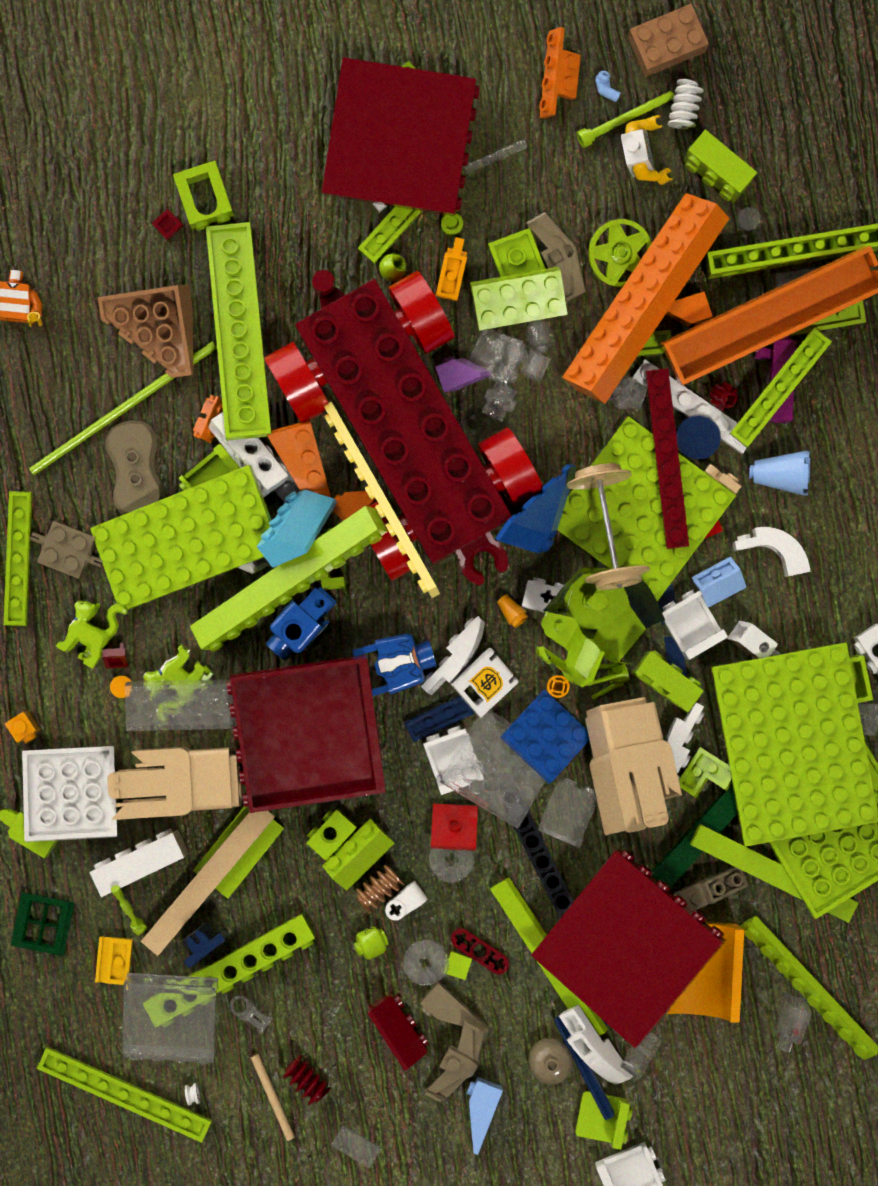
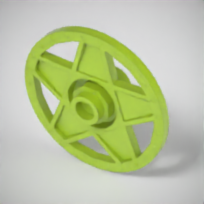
M616 219L603 224L595 232L589 245V262L593 272L601 281L615 287L624 286L626 281L618 282L625 270L629 272L634 271L641 260L637 253L646 243L647 250L652 244L645 229L634 221ZM620 224L630 225L639 232L626 236ZM608 228V243L595 246L600 235ZM595 259L607 262L606 277L598 269Z

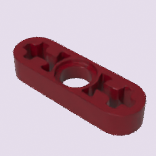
M457 928L453 931L451 942L454 947L495 974L500 975L508 970L509 961L505 954L466 928ZM465 933V939L470 943L472 938L476 940L472 943L469 951L466 950L468 947L466 943H457L456 934L461 935ZM475 946H485L487 949L485 956H475L473 952ZM491 951L494 952L492 955L494 959H503V964L505 965L503 968L498 967V969H495V963L490 959L488 964L484 962L490 956Z

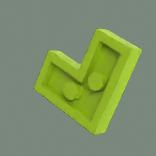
M700 747L679 779L680 788L696 798L709 779L727 791L732 784L729 765Z

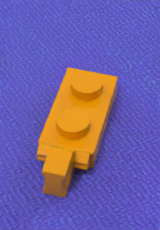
M456 237L453 249L448 248L447 252H445L436 297L452 301L458 300L467 261V252L462 251L464 239Z

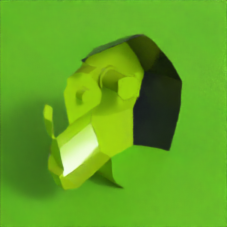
M579 568L543 610L545 615L541 621L545 635L566 648L568 651L567 658L563 661L543 646H537V655L547 664L553 663L562 671L564 677L569 682L579 687H584L594 680L603 656L612 662L631 664L620 662V660L647 628L665 621L655 596L643 580L640 583L621 589L597 590L596 585L586 583L585 578L611 569Z

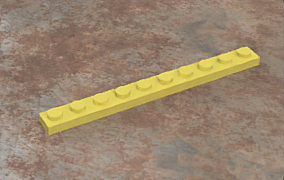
M330 402L324 406L328 413L324 415L330 428L335 426L337 429L334 435L340 445H346L347 450L344 453L350 463L355 461L358 468L354 470L360 481L365 480L368 484L365 490L370 499L376 498L378 505L375 508L380 517L386 516L389 521L386 527L392 537L395 535L398 537L399 542L396 545L402 556L407 553L410 561L406 563L413 574L418 573L421 579L417 582L423 593L429 592L431 598L436 597L440 594L439 590L333 403Z

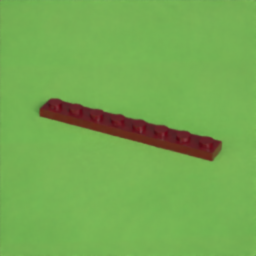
M668 368L648 370L645 374L666 549L689 547Z

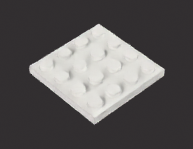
M114 746L22 751L25 842L117 837V820H112L116 815V799L109 796L107 782L108 775L115 772Z

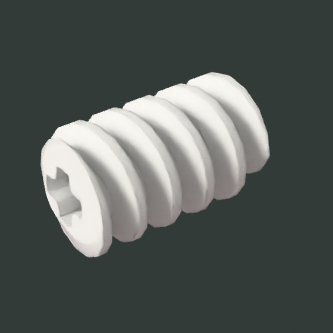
M679 79L677 80L678 87L675 89L676 95L673 98L674 104L671 106L672 113L669 115L671 121L667 125L681 130L694 128L696 124L690 120L697 119L698 115L692 112L700 109L694 103L701 102L702 100L696 94L703 93L704 90L698 87L695 81Z

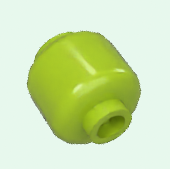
M372 926L358 932L356 943H353L358 956L363 955L365 959L371 960L384 954L389 943L384 931Z

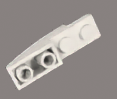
M479 616L475 619L471 618L464 625L465 629L460 634H455L448 643L450 645L447 649L452 655L450 657L446 656L439 663L440 667L434 673L431 672L425 677L424 684L421 686L428 694L433 695L446 680L451 683L472 662L480 645L485 622Z
M697 702L687 713L684 720L677 717L674 718L665 739L672 748L677 774L681 767H686L691 758L688 755L690 750L683 747V744L689 743L694 733L691 729L695 723L699 724L704 716L702 711L704 706Z
M579 1005L559 1015L571 1034L567 1041L593 1071L614 1085L633 1077L608 1038L603 1041L601 1040Z

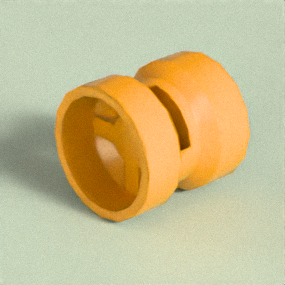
M560 675L551 677L546 684L547 692L556 698L564 697L570 688L568 680Z

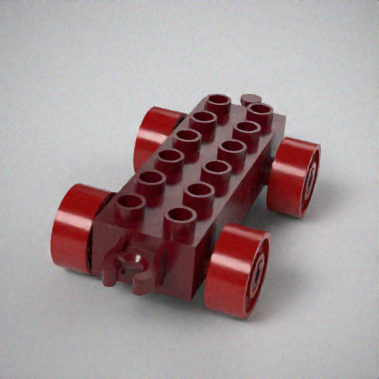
M327 270L317 271L312 278V285L320 299L321 309L295 323L297 331L312 358L305 361L293 341L264 357L265 362L299 421L302 423L312 420L326 412L324 406L328 405L329 402L320 387L328 384L402 512L397 517L410 541L413 543L418 540L431 565L435 566L455 554L460 561V568L464 577L469 582L481 586L484 583V577L481 572L474 568L473 559L479 552H488L494 558V566L497 571L504 573L507 570L508 557L505 549L499 542L495 541L491 533L503 527L512 515L499 493L503 492L512 508L516 511L523 507L533 496L536 497L539 493L542 494L543 485L521 444L508 427L477 444L487 466L483 467L409 339L412 335L419 348L426 355L455 338L452 327L431 288L418 270L390 285L387 289L397 308L393 311L375 278L345 295L335 287V279L331 272ZM375 502L368 507L375 508V506L378 505V502ZM385 516L381 519L386 527V524L389 523V521ZM388 531L381 536L382 539L379 542L370 545L391 581H394L411 571L406 563L410 559L407 553L402 556L396 545L399 542L396 535L392 537Z

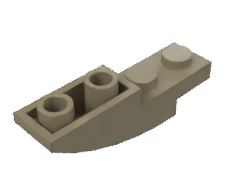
M732 867L674 892L673 895H679L688 902L687 907L695 911L747 887L748 884L742 870Z

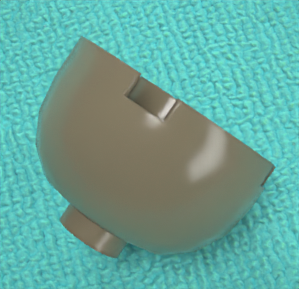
M544 1038L535 1043L530 1050L528 1059L529 1068L533 1076L540 1082L550 1085L561 1083L567 1079L574 1063L572 1054L566 1044L556 1038Z

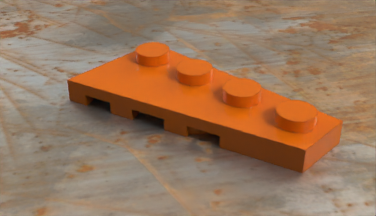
M310 420L271 430V434H267L299 490L306 489L331 497Z

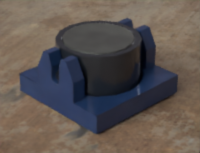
M207 921L182 941V944L190 953L184 960L187 967L191 968L229 937V932L224 928L217 933Z

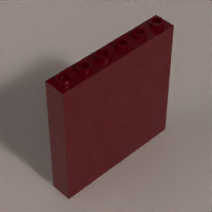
M342 57L321 193L325 196L455 216L456 211H460L462 198H459L458 195L459 189H464L466 176L462 175L463 166L467 167L469 160L466 146L472 142L473 131L469 130L470 121L475 122L477 108H473L474 99L479 98L480 85H476L477 79Z
M366 655L230 675V681L226 682L227 694L233 696L234 704H229L231 718L236 717L237 726L233 727L234 740H239L240 749H236L237 762H242L243 771H239L241 785H246L247 793L242 794L244 807H249V813L386 793Z
M619 849L611 855L531 956L631 1046L637 1048L727 940L723 938L724 933L715 926L710 927L705 922L706 918L696 910L693 912L688 908V902L679 895H673L669 891L670 887L664 881H657L651 876L653 872L643 864L641 866L634 861L635 857L626 849L623 851Z

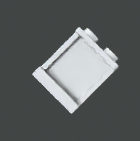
M693 589L682 595L683 600L675 604L672 601L662 607L664 610L662 614L665 618L663 622L685 660L692 659L728 637L724 629H720L701 596L702 592L698 591L695 593Z
M460 726L447 730L448 735L442 737L439 736V733L426 738L427 742L423 743L441 795L484 780L465 728L461 729Z
M645 1142L595 1162L604 1186H663L662 1182L666 1181L661 1168H655L653 1161L657 1160L652 1146L647 1148Z

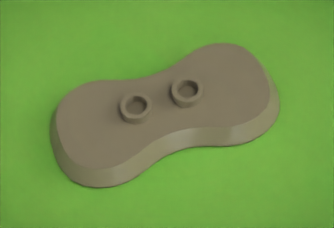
M140 420L124 421L114 425L108 431L105 446L116 470L113 501L120 514L124 515L164 499L165 490L155 470L154 459L157 449V436L151 425Z

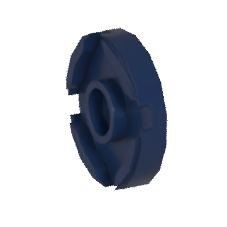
M702 414L691 415L678 427L676 434L677 445L681 452L689 458L696 460L706 459L719 448L721 441L720 428L709 416Z

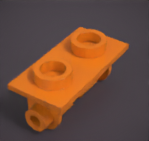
M213 395L206 398L201 413L207 416L206 419L198 417L192 430L194 431V437L203 439L211 444L215 436L208 427L211 419L223 412L221 398Z

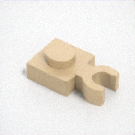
M711 464L704 471L734 494L742 487L738 484L739 480L730 473L727 475L721 473Z

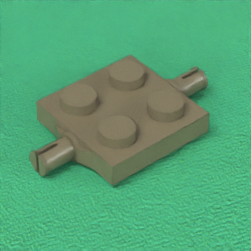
M53 521L46 536L35 532L31 534L37 538L30 537V541L42 545L37 563L78 579L81 578L83 570L88 564L99 568L102 567L100 563L103 560L92 555V548L95 542V537L56 521Z

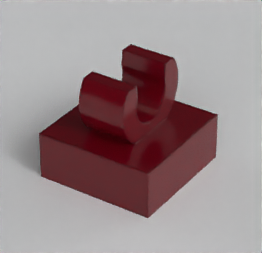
M120 642V647L113 649L112 644L108 643L107 649H103L102 655L106 669L129 667V659L123 642Z

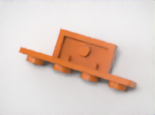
M562 27L549 31L546 40L545 72L542 80V99L539 105L540 118L543 119L556 114L557 96L573 100L576 99L581 55L563 50L565 28Z

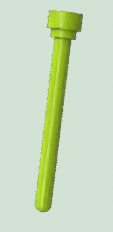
M669 91L592 130L584 128L576 132L577 139L582 148H586L592 145L596 137L673 100L675 94L673 91Z

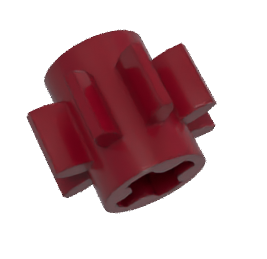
M725 381L722 385L716 384L710 391V398L712 399L710 403L721 411L725 407H733L737 401V389Z

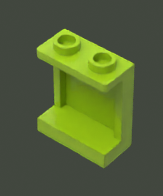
M218 444L210 455L187 474L179 477L182 482L179 486L184 491L237 470L240 467L224 447Z

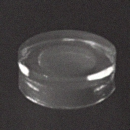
M748 207L740 212L737 222L741 229L752 231L759 225L761 216L756 209Z

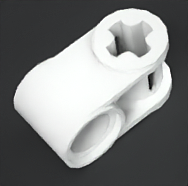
M416 881L408 884L386 903L385 911L387 917L392 920L402 919L409 912L417 909L428 900ZM392 904L401 906L399 914L395 912L390 913Z

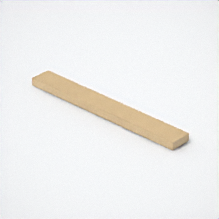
M269 810L248 813L141 942L158 956L275 816Z

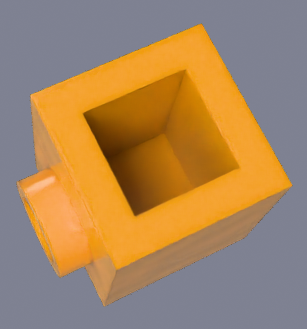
M23 711L5 723L17 743L24 741L26 744L37 737L35 733L41 730L29 711Z

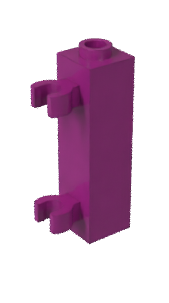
M786 336L771 343L770 349L761 348L755 351V359H770L769 383L796 351L797 340H791V337ZM794 390L768 422L789 424L792 421Z

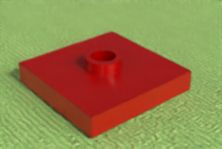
M433 803L431 848L476 851L478 806Z

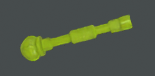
M114 885L111 888V892L120 901V906L124 913L131 919V929L138 936L143 934L147 930L146 924L141 918L134 915L133 908L128 900L123 897L122 890L118 885Z

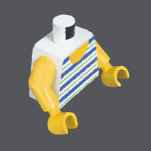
M655 115L646 119L629 122L626 125L625 134L621 135L626 164L632 176L642 181H657L660 185L673 180V178L667 176L671 169L665 168L660 172L654 169L647 130L652 131L662 127V125L658 126L656 123V119L660 118V116Z

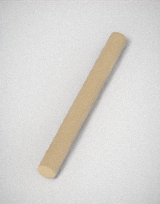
M259 1054L253 1055L250 1058L284 1136L289 1141L295 1138Z

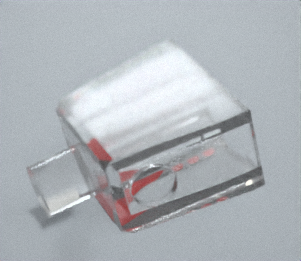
M787 993L784 994L775 1027L779 1038L778 1049L790 1052L793 1043H802L812 1015L807 999Z

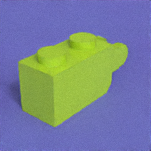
M10 808L0 810L1 822L3 821L4 824L10 827L8 830L9 838L43 858L49 857L58 840L25 842L24 811L18 813Z

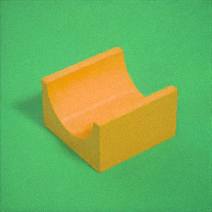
M706 922L710 927L715 926L724 933L723 938L727 941L666 1014L704 1015L740 1023L744 929L737 923Z

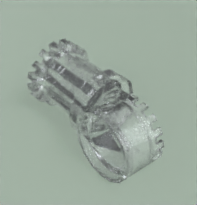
M238 995L230 1002L229 1008L231 1012L243 1022H249L257 1028L259 1034H262L273 1018L259 1011L257 1005L244 996ZM237 999H242L246 1002V1009L241 1013L236 1012L233 1008V1003ZM253 1016H256L258 1019H260L262 1023L256 1020Z

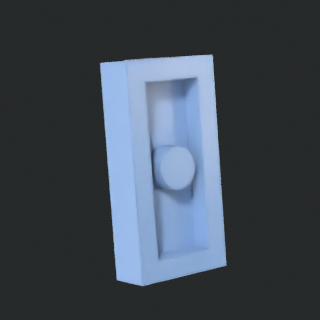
M732 557L691 577L694 585L702 592V598L707 607H711L746 588L742 572Z

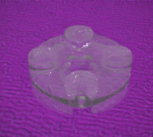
M431 849L429 865L433 873L440 880L454 883L462 880L472 871L474 855L472 851ZM450 853H453L455 858H458V862H454L453 866H449V862L445 861V857H449Z
M434 940L417 941L407 949L404 955L403 970L414 983L419 985L435 984L445 977L449 968L446 950L440 943ZM428 956L430 958L429 962L432 965L431 967L423 968L421 959H425Z

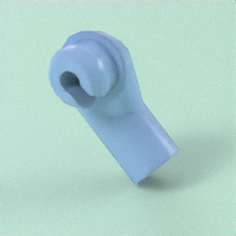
M600 71L595 79L597 91L600 95L616 103L621 92L611 88L610 74L607 71Z

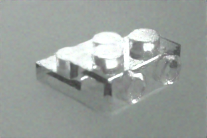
M491 329L482 330L469 361L490 371L491 376L487 377L488 379L509 387L510 383H514L518 378L517 368L520 362L524 363L528 357V347L519 340Z

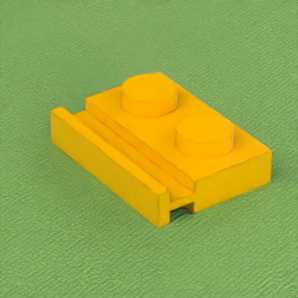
M99 937L95 982L118 985L129 984L133 939Z

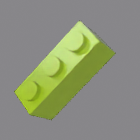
M370 818L322 867L335 882L347 891L395 842Z

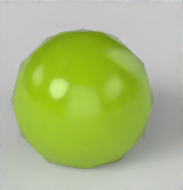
M392 253L382 258L379 263V271L384 279L395 282L404 277L407 272V265L404 258Z

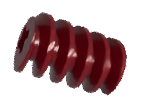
M300 1054L285 1068L283 1079L291 1076L292 1079L289 1085L297 1083L296 1093L304 1090L301 1098L310 1097L308 1102L310 1106L321 1100L332 1087L324 1089L327 1084L326 1080L318 1083L321 1075L315 1074L312 1076L314 1068L306 1069L308 1061L300 1062L302 1058Z

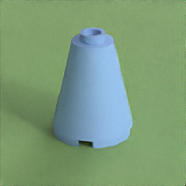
M810 451L755 460L754 465H750L749 477L754 478V483L808 496Z

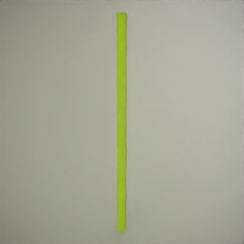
M213 341L193 354V365L217 349ZM165 373L29 468L33 475H36L176 377L171 378Z

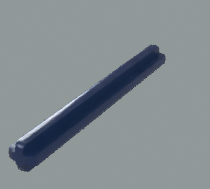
M558 1015L554 1018V1022L603 1118L608 1120L614 1117L615 1112L594 1071L579 1057L567 1041L571 1034Z

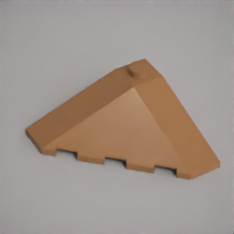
M189 284L97 297L101 320L107 325L112 323L120 330L118 334L130 344L135 342L143 349L142 354L154 364L159 362L167 369L166 374L171 378L194 375L193 311Z

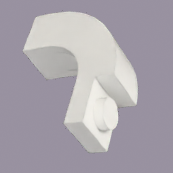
M771 527L752 529L753 538H751L750 534L737 537L738 541L732 543L733 551L753 547H767L773 550L782 562L785 577L810 572L808 558L802 546L795 538L782 530Z

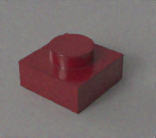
M168 208L151 223L167 241L184 226Z

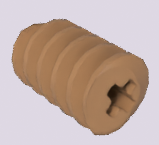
M384 865L385 874L377 871L378 879L370 877L371 885L363 883L364 891L356 888L358 895L356 898L369 914L372 913L370 906L376 909L379 907L377 900L383 903L386 901L384 894L389 897L393 896L391 888L396 891L400 890L398 882L405 885L398 874L387 865Z

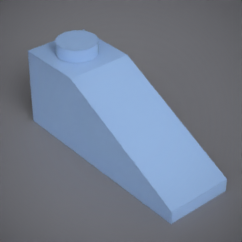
M477 1077L475 1082H470L466 1093L470 1095L469 1107L473 1153L476 1155L480 1151L503 1092L502 1086Z

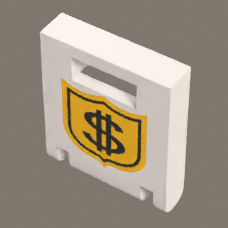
M492 648L484 651L450 683L480 718L519 682L516 677H513V673L497 654L490 658L494 654ZM470 685L481 699L478 698L473 702L464 690Z

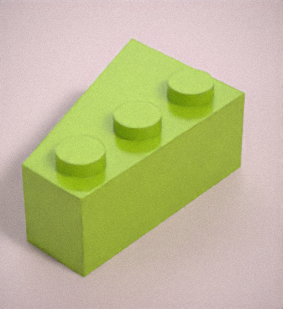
M646 651L631 673L688 713L704 691L700 688L701 683L693 677L689 679L682 674V669L673 663L669 665L664 661L665 657L657 651Z

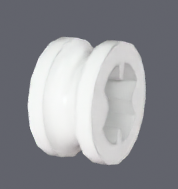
M194 1083L191 1087L185 1085V1096L188 1106L192 1105L193 1102L200 1104V1093L197 1083Z

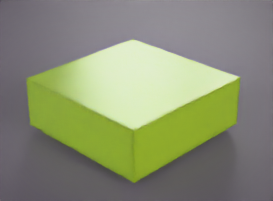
M451 951L444 973L466 980L472 958Z

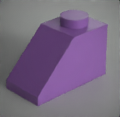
M455 356L443 359V364L435 367L444 392L459 390L491 376L490 371L465 358L455 359Z

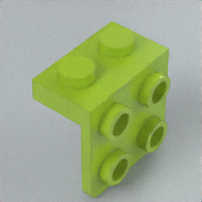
M584 1091L577 1119L576 1135L609 1142L612 1148L621 1150L622 1143L626 1144L628 1138V1130L625 1129L626 1123L631 1121L633 1107H630L628 1099L606 1095L615 1112V1116L605 1120L591 1092Z

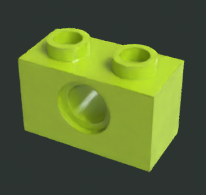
M338 808L335 812L330 809L322 818L325 823L320 828L315 826L307 835L310 838L307 844L325 861L333 855L358 827ZM327 827H333L336 830L337 835L334 839H328L325 836L324 830Z

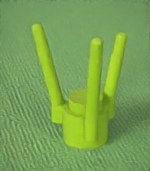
M616 662L600 664L598 669L611 670H608L607 676L594 679L587 686L608 680L614 683L592 695V699H596L617 687L624 686V682L630 680L626 665H619Z

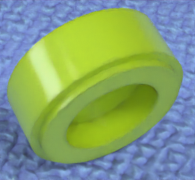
M457 213L455 216L444 215L441 220L443 232L449 236L458 235L463 229L462 217Z

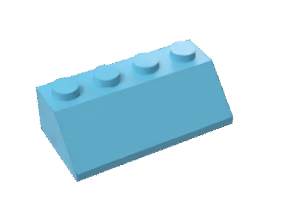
M306 489L298 493L295 491L285 497V503L277 510L278 514L270 521L269 525L271 527L261 535L262 539L257 548L273 568L308 553L337 501L334 498Z

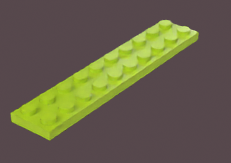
M246 222L207 226L206 235L226 441L267 437V434H271L251 224Z

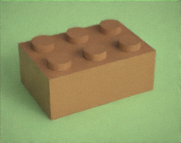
M692 3L633 27L628 33V40L644 77L705 53L709 45Z

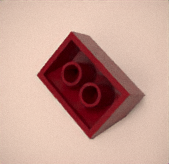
M391 991L369 1005L367 1014L403 1070L406 1071L428 1053L427 1045H429V1042L423 1033L419 1034L415 1028L417 1023L410 1013L407 1015L402 1007L405 1004L398 994L394 996Z

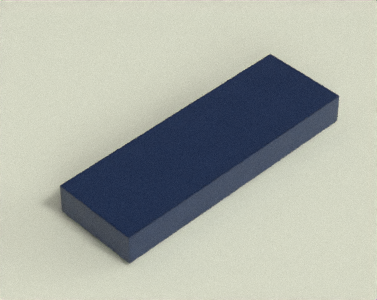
M459 696L404 723L414 743L473 715L474 712L464 699Z

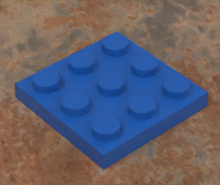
M543 690L500 736L548 784L553 782L589 741L587 729L546 690Z

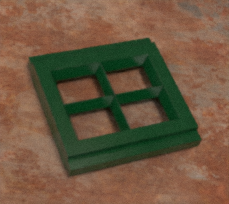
M21 892L11 946L64 956L75 902ZM32 902L44 904L41 921L29 919ZM49 905L61 908L58 924L46 922ZM28 923L40 925L37 942L25 940ZM44 927L57 929L54 945L41 943Z

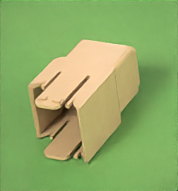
M646 697L605 704L586 711L587 718H585L593 753V758L590 761V770L604 834L610 835L622 831L631 833L644 830L646 827L652 828L667 824L669 817L665 799L680 796L682 793L672 748L668 742L663 740L655 702L647 703Z
M189 747L139 749L131 751L142 762L141 764H135L136 767H165L119 770L110 773L107 778L108 794L113 799L166 796L163 798L123 800V803H116V807L122 808L112 820L186 815L191 811L227 809L242 804L239 775L240 762H237V755L233 754L232 747L195 750Z

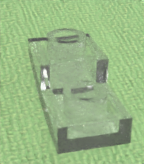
M650 1032L640 1046L637 1048L630 1047L620 1067L639 1080L644 1075L650 1060L656 1055L663 1040L653 1032Z

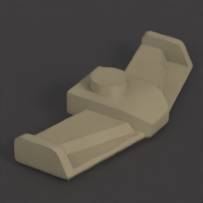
M546 212L525 222L547 247L546 250L540 253L547 268L559 267L561 270L565 301L568 302L585 293L586 289L577 255L578 250L573 241L569 240Z
M465 1017L458 1048L452 1045L449 1046L439 1066L444 1071L426 1088L425 1095L438 1102L445 1101L467 1078L473 1076L478 1067V1058L486 1027Z

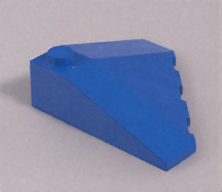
M567 464L561 470L563 472L562 475H558L556 478L553 477L542 487V494L539 493L536 497L533 496L522 507L524 509L522 513L519 512L516 516L510 517L495 539L535 553L547 552L554 543L552 539L556 535L570 491L567 483L573 480L577 467L574 464Z

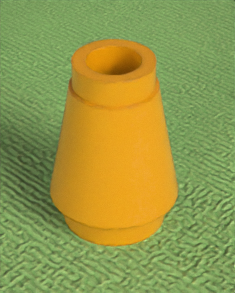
M508 594L497 601L508 624L514 628H517L528 619L527 611L509 597Z

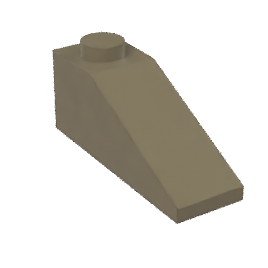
M439 980L420 1000L421 1010L430 1018L433 1015L438 1020L463 1026L465 1017L486 1027L485 1033L489 1030L488 1025Z

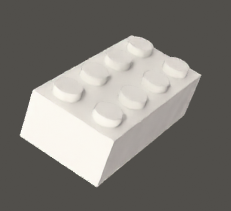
M170 828L156 835L157 840L153 842L149 838L135 845L136 850L134 851L128 848L114 855L116 859L113 861L109 857L95 864V870L91 871L90 875L100 896L103 897L111 893V888L114 885L122 888L189 855L190 853L179 830L172 832Z

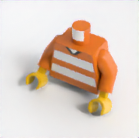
M10 270L9 282L0 281V321L29 323V327H32V324L38 321V325L42 326L43 303L38 293L30 285L22 284V271Z

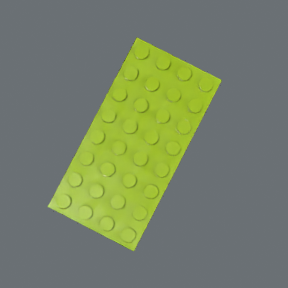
M247 465L94 526L90 530L95 537L94 541L100 558L103 560L102 564L116 603L125 606L129 610L264 558L257 546L262 539L261 535L271 527L269 525L271 517L252 465Z

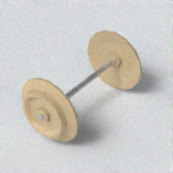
M616 463L600 464L581 469L575 473V479L567 483L570 489L598 488L613 569L585 578V582L595 584L597 590L621 589L640 583L642 575L650 571L649 566L619 568L604 486L624 481L631 477L632 474L629 470H622L620 464Z

